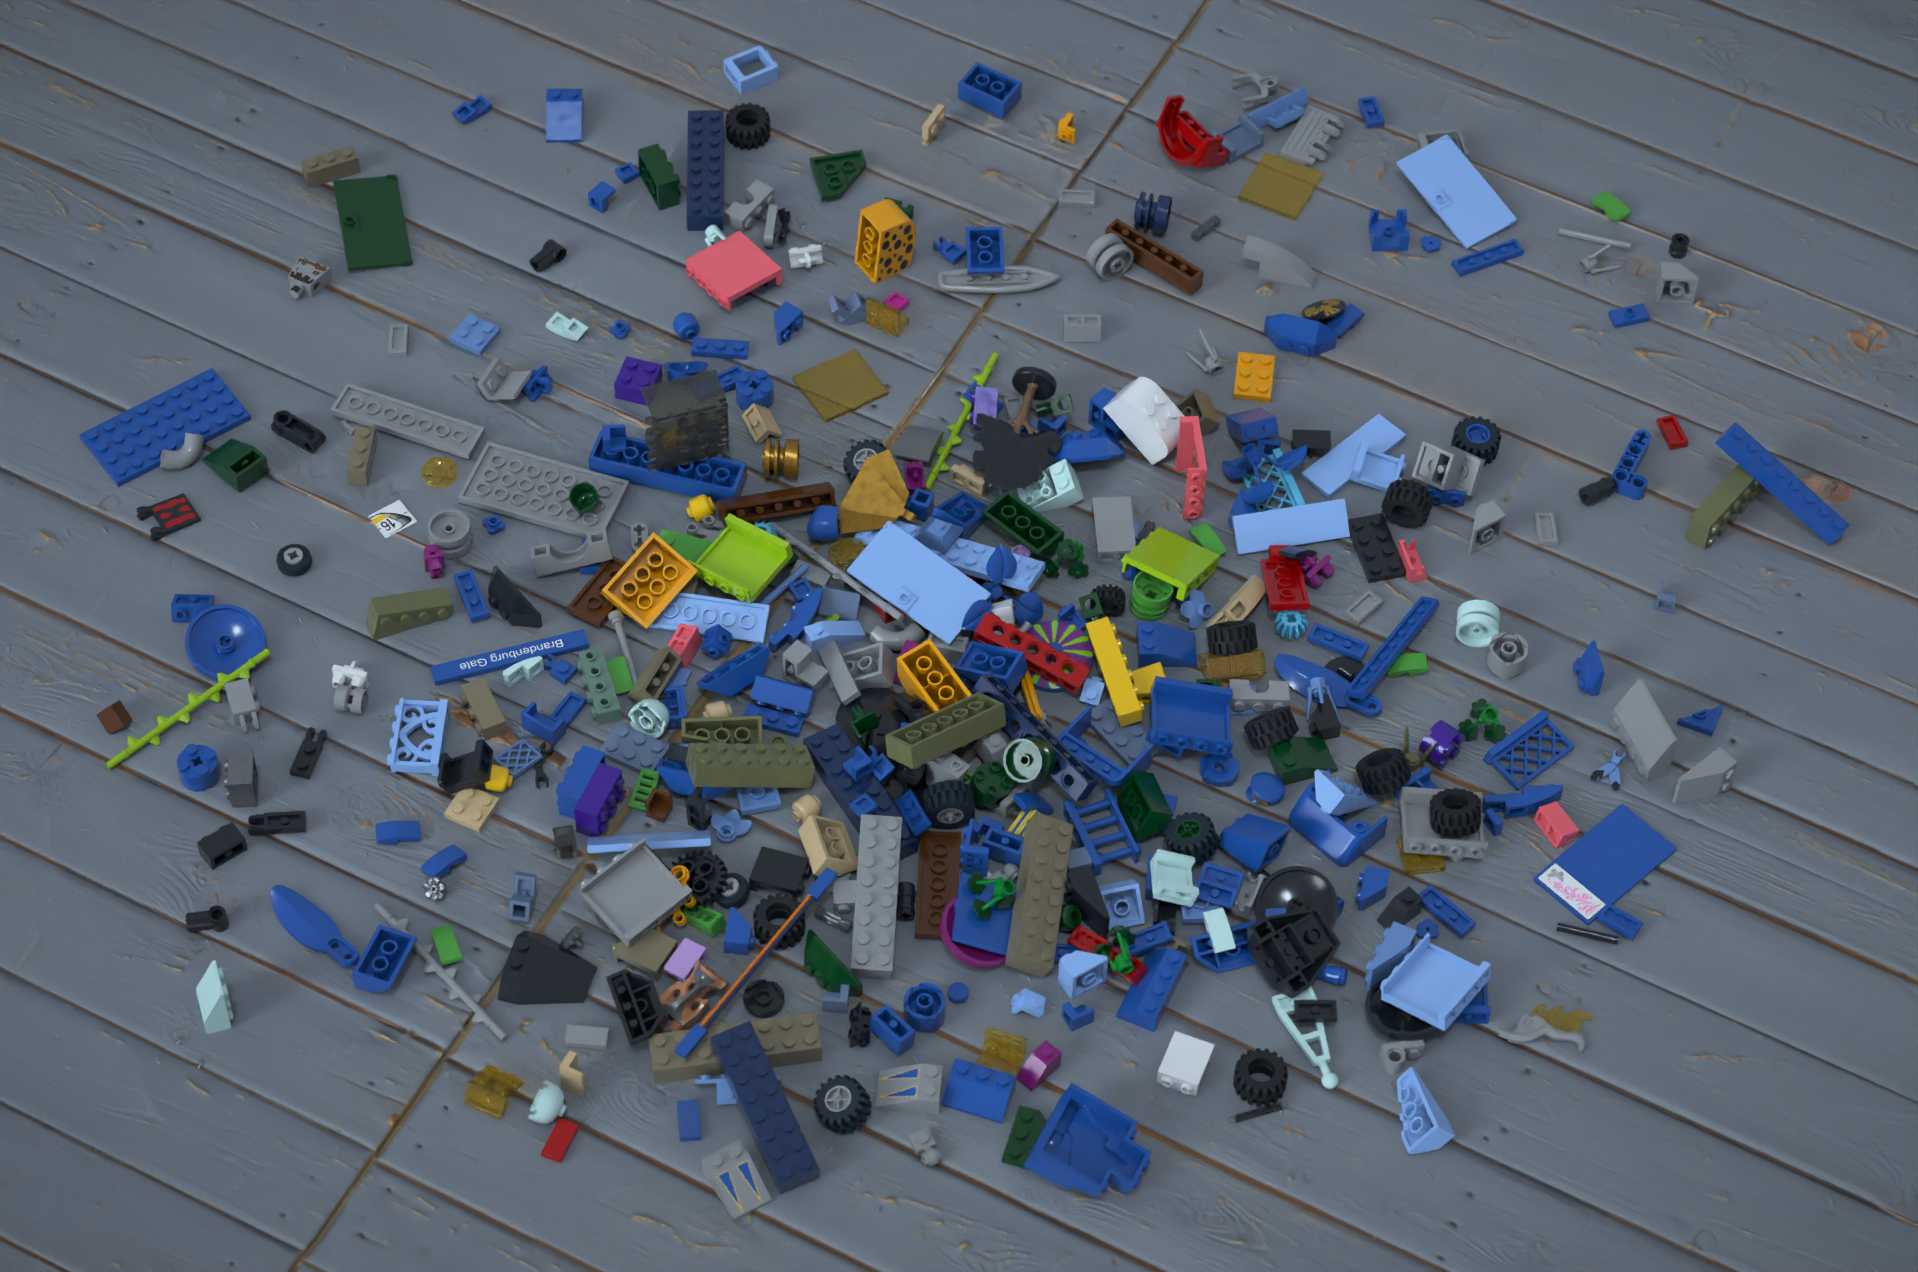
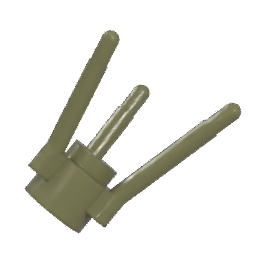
M1405 726L1404 756L1410 772H1415L1419 765L1424 764V760L1433 750L1435 744L1432 743L1422 757H1419L1415 752H1409V728Z

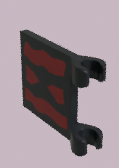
M184 493L151 506H140L137 508L139 520L143 521L152 514L160 527L150 529L153 541H158L166 534L201 521V518Z

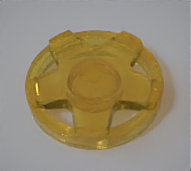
M443 457L430 458L423 465L421 471L424 482L436 488L451 485L458 475L455 462Z
M855 538L837 540L829 548V558L838 567L848 566L850 559L856 560L863 552L864 545Z

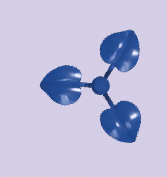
M1250 443L1242 448L1244 457L1223 461V470L1229 479L1235 480L1245 476L1247 471L1253 467L1258 485H1253L1245 491L1244 500L1250 504L1258 503L1269 498L1274 492V484L1271 481L1262 483L1256 466L1261 463L1262 457L1277 468L1282 467L1284 471L1297 468L1304 462L1308 447L1304 445L1281 455L1276 463L1264 454L1263 450L1258 451L1254 443Z
M999 544L986 565V572L993 580L992 582L986 581L982 587L992 594L990 596L991 599L996 600L1002 597L1009 600L1012 598L1002 594V588L998 583L1003 582L1004 578L1010 579L1014 576L1017 562L1010 550ZM1025 592L1020 596L1019 602L1013 599V603L1017 605L1014 608L1013 616L1017 621L1023 624L1027 621L1032 624L1041 619L1043 603L1039 595L1034 592ZM990 598L987 601L984 599L977 600L970 606L961 627L963 629L975 632L986 612L994 614L991 611L993 605Z

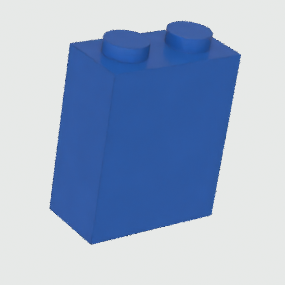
M1261 407L1226 416L1228 433L1242 443L1279 434L1276 416Z

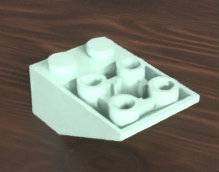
M1066 459L1042 470V476L1038 478L1037 482H1033L1023 488H1017L1019 498L1037 512L1069 507L1084 499L1076 472Z
M213 960L196 987L206 1034L230 1029V1020L234 1019L222 967L217 968L216 960Z

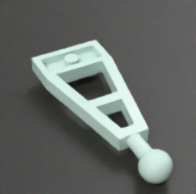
M1310 986L1293 999L1284 994L1273 996L1271 1001L1279 1019L1313 1067H1320L1323 1074L1322 1085L1327 1089L1335 1088L1338 1085V1077L1330 1071L1327 1063H1330V1054L1323 1022H1315L1317 1031L1301 1035L1288 1016L1294 1014V1000H1317L1312 987ZM1319 1040L1322 1055L1316 1056L1308 1043Z

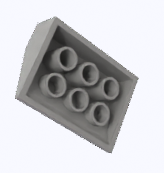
M1639 679L1614 708L1610 721L1612 727L1619 733L1621 743L1627 747L1630 758L1634 759L1639 774L1643 775L1647 782L1668 775L1677 738L1642 679Z

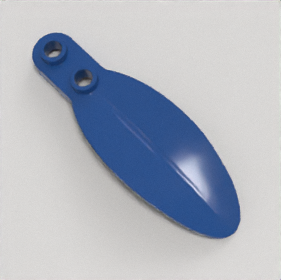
M1278 654L1275 657V667L1284 681H1289V686L1304 698L1308 699L1307 688L1311 687L1310 680L1315 677L1325 678L1326 685L1329 686L1336 708H1350L1368 717H1376L1382 712V702L1378 697L1368 694L1363 700L1347 696L1346 689L1351 683L1337 673L1293 655ZM1313 694L1312 701L1319 704V697H1315Z
M276 885L271 889L270 898L274 912L282 926L294 939L310 949L327 953L342 967L350 968L359 962L358 950L341 936L337 925L324 911L288 887Z

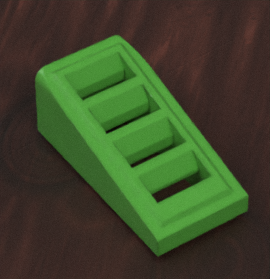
M646 768L641 769L628 808L646 812L645 803L636 800L646 801L653 788H659L661 783L659 772Z
M702 905L699 906L698 911L693 916L691 914L695 911L694 907L690 911L686 908L682 911L687 917L688 923L712 937H716L726 926L722 913L707 907L704 909Z

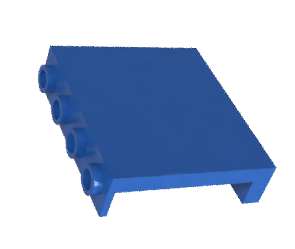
M1155 676L1151 686V743L1229 756L1234 745V741L1230 737V701L1233 696V689Z

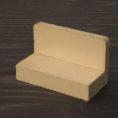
M753 403L741 415L756 443L761 444L770 434L777 437L782 436L768 408Z
M954 464L950 468V481L981 497L988 491L989 487L984 481L986 475L976 472V470L964 464L961 466Z
M569 1050L559 1066L561 1089L584 1098L586 1095L584 1074L579 1071L577 1053Z

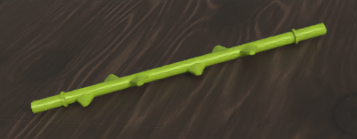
M992 353L987 365L984 366V371L973 377L981 387H984L990 373L993 372V367L999 358L997 353ZM961 397L960 401L965 407L957 423L947 427L952 432L945 446L939 447V450L935 449L939 457L925 482L926 491H930L934 481L939 476V472L949 471L950 467L945 463V460L953 445L962 443V439L958 435L964 423L970 421V410L973 408L971 403L964 397Z
M267 648L252 659L249 658L245 664L229 675L218 673V683L200 696L190 692L188 694L189 704L169 718L158 716V726L140 739L132 736L127 737L128 747L125 750L122 749L118 755L106 762V766L111 770L148 742L158 746L160 744L159 734L177 721L189 723V713L208 699L218 703L220 701L219 691L225 688V683L233 682L237 678H248L249 680V670L255 668L258 663L270 656V651Z

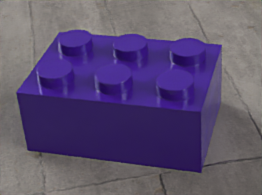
M599 763L574 808L576 832L589 837H599L602 833L606 832L609 824L608 821L611 817L615 816L618 803L622 802L625 797L622 770Z

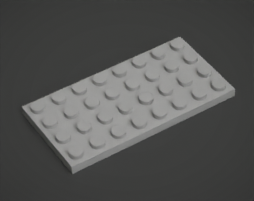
M487 441L458 496V502L586 538L589 533L608 530L630 485L627 480ZM582 482L592 484L600 497L599 506L588 514L577 512L569 501L570 490Z

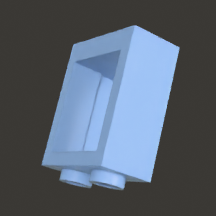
M761 45L723 60L724 73L740 94L778 79L779 66L776 61L770 58L768 51H765ZM758 60L766 67L748 76H744L739 68Z

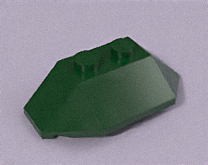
M809 929L807 931L803 965L807 974L813 975L820 988H825L827 992L840 993L841 984L850 985V996L860 997L863 995V984L853 975L816 933Z

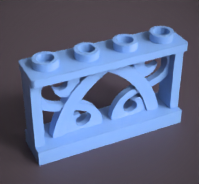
M400 698L399 705L395 706V717H397V720L393 721L392 732L394 733V737L390 738V749L392 751L391 754L387 755V766L391 767V773L411 772L431 773L432 776L439 775V763L441 761V754L444 751L450 712L448 699L424 701ZM408 711H418L421 716L417 718L416 714L411 712L413 716L406 718L405 714ZM426 723H429V726L435 724V727L428 728ZM422 725L424 731L434 736V738L423 741L417 748L409 741L407 736L414 729ZM429 745L432 747V749L427 750L425 748L424 751H422L425 746ZM401 754H406L404 760L409 759L412 755L414 756L411 761H400L398 759ZM418 759H421V760L426 761V762H417V761H418Z

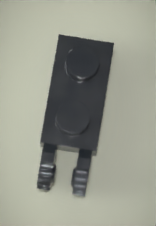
M309 727L291 766L290 775L306 779L311 778L323 750V744L327 736L326 730H321L317 742H314L312 740L315 735V728Z
M305 811L271 812L251 815L248 818L249 824L253 825L248 828V833L252 836H261L264 833L306 832Z

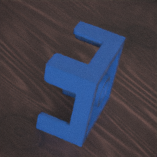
M1398 209L1396 219H1378L1379 210H1370L1368 228L1371 251H1408L1410 232L1406 230L1407 210Z

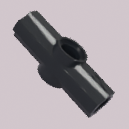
M904 691L899 693L897 698L894 699L895 706L909 717L910 723L932 714L927 709L925 701L916 700Z

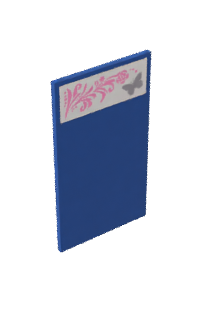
M1621 804L1533 878V881L1589 926L1597 919L1607 903L1611 905L1616 903L1677 851V847L1625 805Z

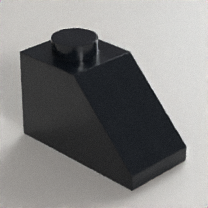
M1329 694L1323 697L1324 703H1319L1313 712L1311 723H1309L1310 734L1314 735L1315 738H1324V740L1339 737L1341 729L1340 721Z
M1410 886L1391 900L1377 918V922L1385 929L1387 927L1390 928L1394 921L1405 925L1421 913L1423 898Z

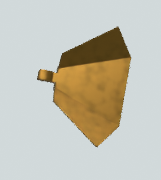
M890 449L866 458L839 507L842 534L882 529L887 521L895 524L901 516L912 522L915 521L917 515L905 509L910 493Z

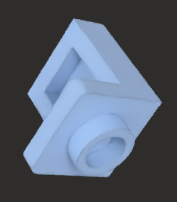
M1094 676L1091 679L1086 678L1079 701L1094 706L1099 705L1104 689H1106L1105 683H1102L1103 679Z
M1024 988L1012 997L1011 1013L1016 1015L1018 1012L1024 1011L1040 1018L1044 1013L1046 997Z

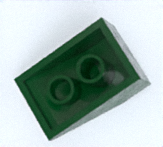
M1292 736L1276 745L1268 747V758L1277 777L1281 779L1284 785L1315 778V771L1317 769L1324 771L1329 769L1332 771L1331 773L1338 772V768L1324 738Z

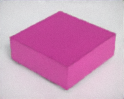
M896 291L884 301V306L896 314H899L909 305V299Z

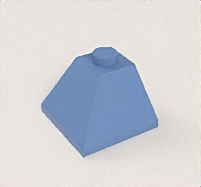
M930 516L913 538L927 548L945 553L963 532L964 527Z

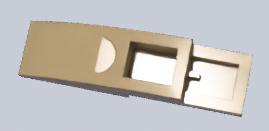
M1253 574L1206 626L1210 627L1217 623L1243 620L1265 594V584L1256 574Z

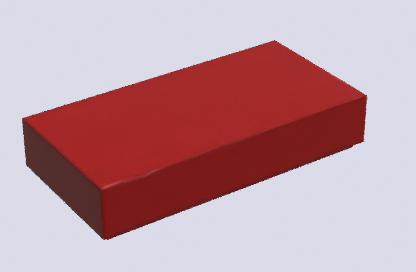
M1675 415L1657 418L1656 423L1670 450L1688 447L1689 442Z
M559 1118L541 1151V1156L561 1163L579 1130V1125Z

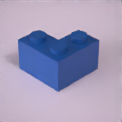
M1105 387L1090 398L1088 423L1094 428L1105 430L1117 441H1120L1126 436L1125 433L1103 409L1117 394Z

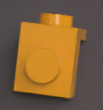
M1067 112L1058 124V138L1072 144L1076 141V129L1073 128L1074 114Z

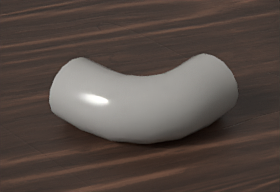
M185 433L184 444L179 450L163 449L160 467L165 469H182L191 465L200 455L204 436Z
M916 623L909 624L904 630L899 632L888 630L880 624L873 629L870 641L874 644L884 642L891 651H901L906 640L919 643L925 637V633Z

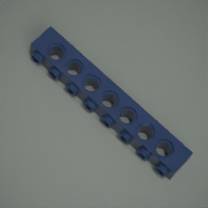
M993 674L982 675L970 693L973 695L979 692L990 698L993 696V699L1004 703L1006 726L1001 728L1008 732L1014 740L1032 736L1047 740L1055 753V765L1049 775L1057 785L1067 792L1071 799L1075 801L1087 799L1099 780Z

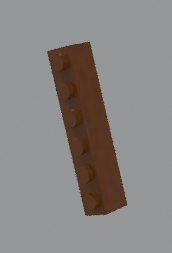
M1116 218L1105 228V235L1110 233L1118 235L1123 243L1131 249L1134 254V262L1188 295L1192 296L1202 286L1203 270Z
M830 482L717 500L718 515L723 525H727L725 518L729 513L747 522L813 511L822 505L836 507L835 492Z

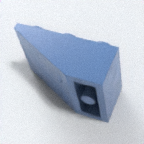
M1395 921L1390 928H1386L1382 938L1384 941L1382 944L1378 943L1374 952L1376 956L1374 959L1369 960L1366 967L1368 972L1364 982H1367V992L1377 982L1389 977L1395 966L1400 965L1405 955L1414 949L1417 930Z

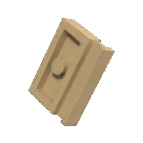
M938 103L922 125V139H924L922 144L925 146L930 145L944 125L946 114L945 106Z

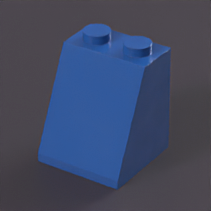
M1247 813L1242 818L1238 817L1230 827L1227 826L1222 830L1219 846L1257 874L1280 855L1291 827Z

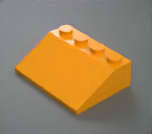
M653 532L602 589L601 594L614 606L647 629L698 570Z

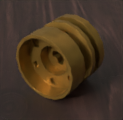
M766 438L762 457L765 478H770L771 470H774V478H778L779 471L783 470L785 479H798L799 439H786L785 446L781 447L780 440L776 438L775 447H772V439Z

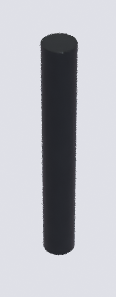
M1558 923L1556 931L1618 944L1619 936Z

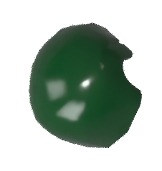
M582 482L570 490L569 501L577 512L588 514L599 506L600 497L592 484Z

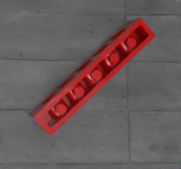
M986 612L975 630L973 639L980 643L1024 652L1029 670L1075 695L1078 694L1089 675L1090 669L1083 662H1077L1071 659L1068 654L1058 652L1050 644L1038 641L1032 634L1018 630L1015 625L1007 624L995 614ZM994 631H1000L1002 635H996ZM1016 640L1019 642V645H1014L1011 641ZM1028 650H1034L1037 654H1030ZM1050 659L1054 664H1048L1045 660ZM1063 669H1069L1072 673L1067 674Z

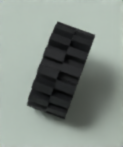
M1102 584V587L1096 586V589L1092 590L1091 593L1096 592L1098 594L1102 610L1108 618H1110V615L1117 617V614L1121 615L1125 611L1126 596L1123 589H1119V586L1115 585V587H1112V584H1109V586ZM1090 599V608L1092 610L1095 608L1096 602Z

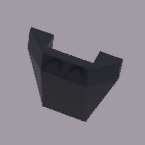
M1319 908L1263 917L1247 927L1248 952L1269 985L1292 999L1311 986L1341 943Z
M524 930L516 936L504 965L497 1000L516 1005L584 1003L597 971V966L569 949H564L561 944L546 935Z

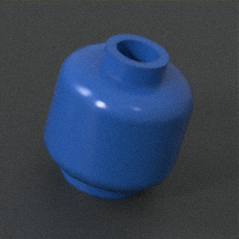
M680 313L673 321L674 330L682 340H691L700 331V325L691 313Z

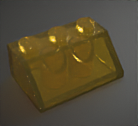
M1259 647L1251 652L1237 655L1217 656L1210 653L1198 654L1204 679H1220V684L1224 680H1242L1243 677L1257 679L1261 678L1262 674H1267L1264 650Z

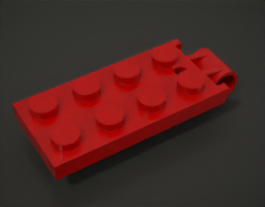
M1269 545V559H1261L1260 566L1270 610H1309L1310 602L1300 562L1278 555L1280 550L1289 547V545Z

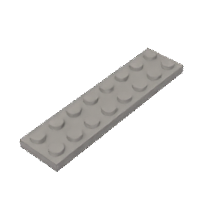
M346 383L330 409L331 415L466 459H470L485 433L484 427Z

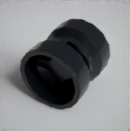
M1677 233L1672 236L1669 254L1673 258L1681 259L1687 255L1689 237L1683 233Z

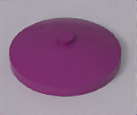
M957 897L951 900L940 919V933L948 950L957 959L972 967L991 969L1004 965L1006 955L951 939L955 915L954 905Z

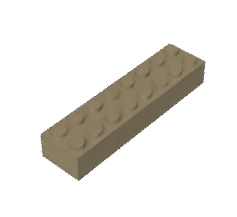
M1036 812L1026 822L1005 965L1042 978L1053 969L1073 825Z
M816 1012L750 1021L772 1068L822 1061V1045ZM745 1022L709 1026L707 1028V1035L686 1060L677 1055L674 1049L691 1029L653 1034L651 1038H648L654 1084L699 1078V1075L717 1076L724 1074L712 1050L711 1037Z

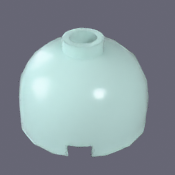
M653 698L641 700L629 712L631 727L655 739L660 737L669 725L668 709L659 700Z
M545 1079L543 1084L546 1087H543V1090L539 1089L530 1108V1111H534L533 1115L529 1114L527 1117L541 1124L553 1122L557 1116L562 1117L567 1106L563 1104L565 1097L561 1088Z

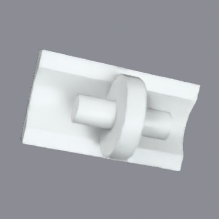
M812 244L808 245V247H795L788 250L791 269L804 266L808 269L811 268V265L823 263L821 245Z
M352 661L350 666L333 665V688H337L338 685H344L345 683L350 684L352 690L356 687L368 688V672L358 668L359 664L357 661Z

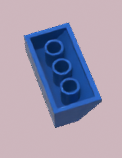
M1170 947L1147 951L1142 962L1145 964L1148 972L1137 986L1131 984L1116 1014V1018L1155 1032L1186 968L1187 954Z

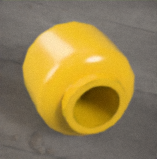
M705 494L691 498L688 501L689 507L686 508L690 519L694 517L697 522L703 521L705 516H713V511L716 510L711 496L707 497Z
M492 765L490 781L483 784H485L487 790L502 793L506 790V787H511L513 776L509 775L507 767Z

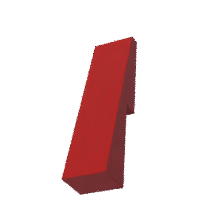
M1080 925L1077 926L1066 940L1068 944L1079 951L1093 954L1099 944L1110 943V941ZM1112 946L1108 956L1115 962V957L1122 953V951ZM1131 956L1134 970L1125 975H1120L1118 970L1114 973L1132 985L1137 986L1148 972V969L1142 961ZM1108 963L1107 969L1113 972L1110 964Z

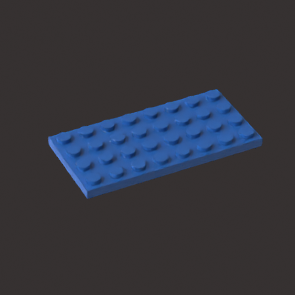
M211 368L79 435L82 442L117 487H120L159 467L163 449L179 450L184 444L185 433L204 436V444L251 420V415L215 370Z

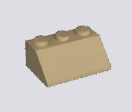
M810 814L798 832L809 858L813 874L820 876L827 867L838 873V876L857 870L858 859L844 822Z

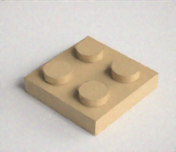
M474 787L459 791L444 812V818L480 833L500 804V799Z

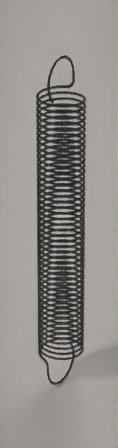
M1279 1102L1280 1104L1272 1107H1268L1242 1116H1238L1234 1120H1236L1235 1122L1238 1123L1237 1119L1281 1107L1282 1102Z

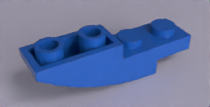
M820 587L815 591L811 590L801 603L797 602L792 607L791 618L783 625V629L779 632H774L769 637L768 647H770L773 654L786 642L792 645L796 640L800 641L804 636V627L813 623L819 608L822 593Z
M1529 785L1523 787L1522 792L1519 794L1484 795L1482 812L1486 813V810L1492 808L1495 813L1503 812L1504 819L1537 813L1539 807L1561 800L1563 785Z

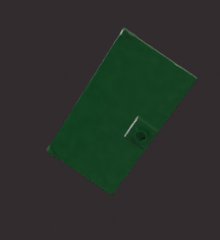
M397 175L333 181L348 271L412 266L413 260Z

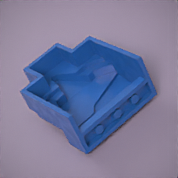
M1071 1082L1058 1100L1023 1166L1068 1190L1075 1187L1081 1192H1087L1096 1198L1100 1192L1105 1193L1110 1184L1126 1194L1132 1188L1136 1189L1142 1180L1139 1177L1141 1171L1145 1172L1151 1163L1148 1160L1151 1151L1133 1141L1138 1132L1135 1130L1138 1121Z

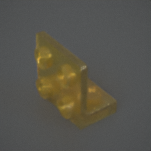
M868 297L866 299V324L899 337L908 325L909 318L901 315L899 309Z
M987 1026L984 1033V1045L976 1064L1017 1077L1027 1051V1039Z
M487 1065L468 1081L463 1103L501 1119L505 1115L508 1098L523 1085L524 1081L513 1074H507L494 1066Z

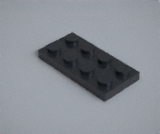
M1383 513L1348 519L1350 538L1368 583L1405 577V567Z

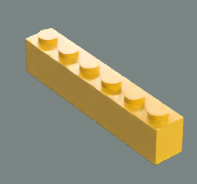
M1108 617L1085 623L1088 637L1120 727L1143 721L1142 712H1145L1142 700L1138 701L1137 696L1140 695L1137 685H1132L1131 681L1134 678L1131 669L1127 670L1126 665H1128L1126 655L1120 652V650H1123L1120 638H1115L1117 634L1115 624H1110Z

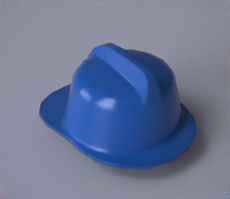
M701 361L668 362L663 365V368L668 371L669 383L680 386L691 384L695 380L697 372L708 367V363Z

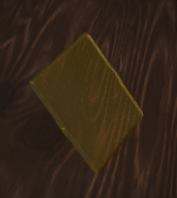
M1265 152L1255 170L1250 174L1237 199L1296 220L1306 203L1310 200L1313 191L1323 177V173Z
M856 349L819 363V365L794 375L792 378L825 422L858 410L890 393Z

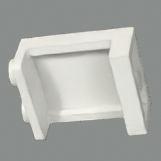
M1175 1031L1158 1070L1157 1082L1164 1087H1172L1184 1094L1196 1096L1207 1065L1213 1058L1215 1044Z

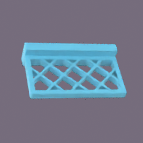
M1280 447L1272 450L1273 454L1268 455L1276 463L1277 459L1283 455ZM1263 457L1261 463L1256 466L1258 472L1267 474L1262 483L1269 481L1271 475L1278 477L1279 480L1277 484L1273 483L1274 492L1268 498L1266 504L1253 503L1256 511L1261 512L1260 508H1262V511L1279 509L1284 504L1289 506L1304 505L1305 502L1291 471H1284L1282 467L1277 468L1272 465L1270 470L1263 468V464L1269 462ZM1255 472L1252 476L1246 474L1241 477L1246 489L1250 488L1253 482L1258 483ZM1277 490L1286 493L1283 498L1277 497L1275 494ZM1272 500L1280 502L1278 508L1269 506Z

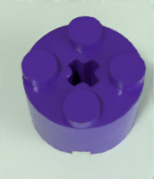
M1440 720L1431 727L1430 731L1432 733L1429 737L1425 735L1419 746V751L1424 754L1431 744L1434 743L1435 747L1427 758L1443 768L1450 758L1455 759L1460 753L1458 747L1463 743L1466 736L1447 722Z

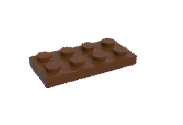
M614 556L613 559L605 561L567 606V612L601 628L608 619V614L617 608L601 594V591L626 562Z

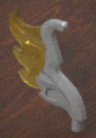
M1539 1004L1534 1008L1532 1017L1526 1013L1522 1016L1518 1027L1514 1031L1509 1032L1501 1029L1498 1036L1515 1044L1531 1043L1543 1036H1548L1551 1040L1572 1041L1578 1044V1053L1581 1054L1585 1046V1039L1580 1034V1023L1584 1020L1591 1022L1592 1018L1587 1012L1581 1010L1566 1014L1561 1013L1560 1011L1564 1009V1006H1556L1548 1011H1543L1542 1009L1546 1005Z

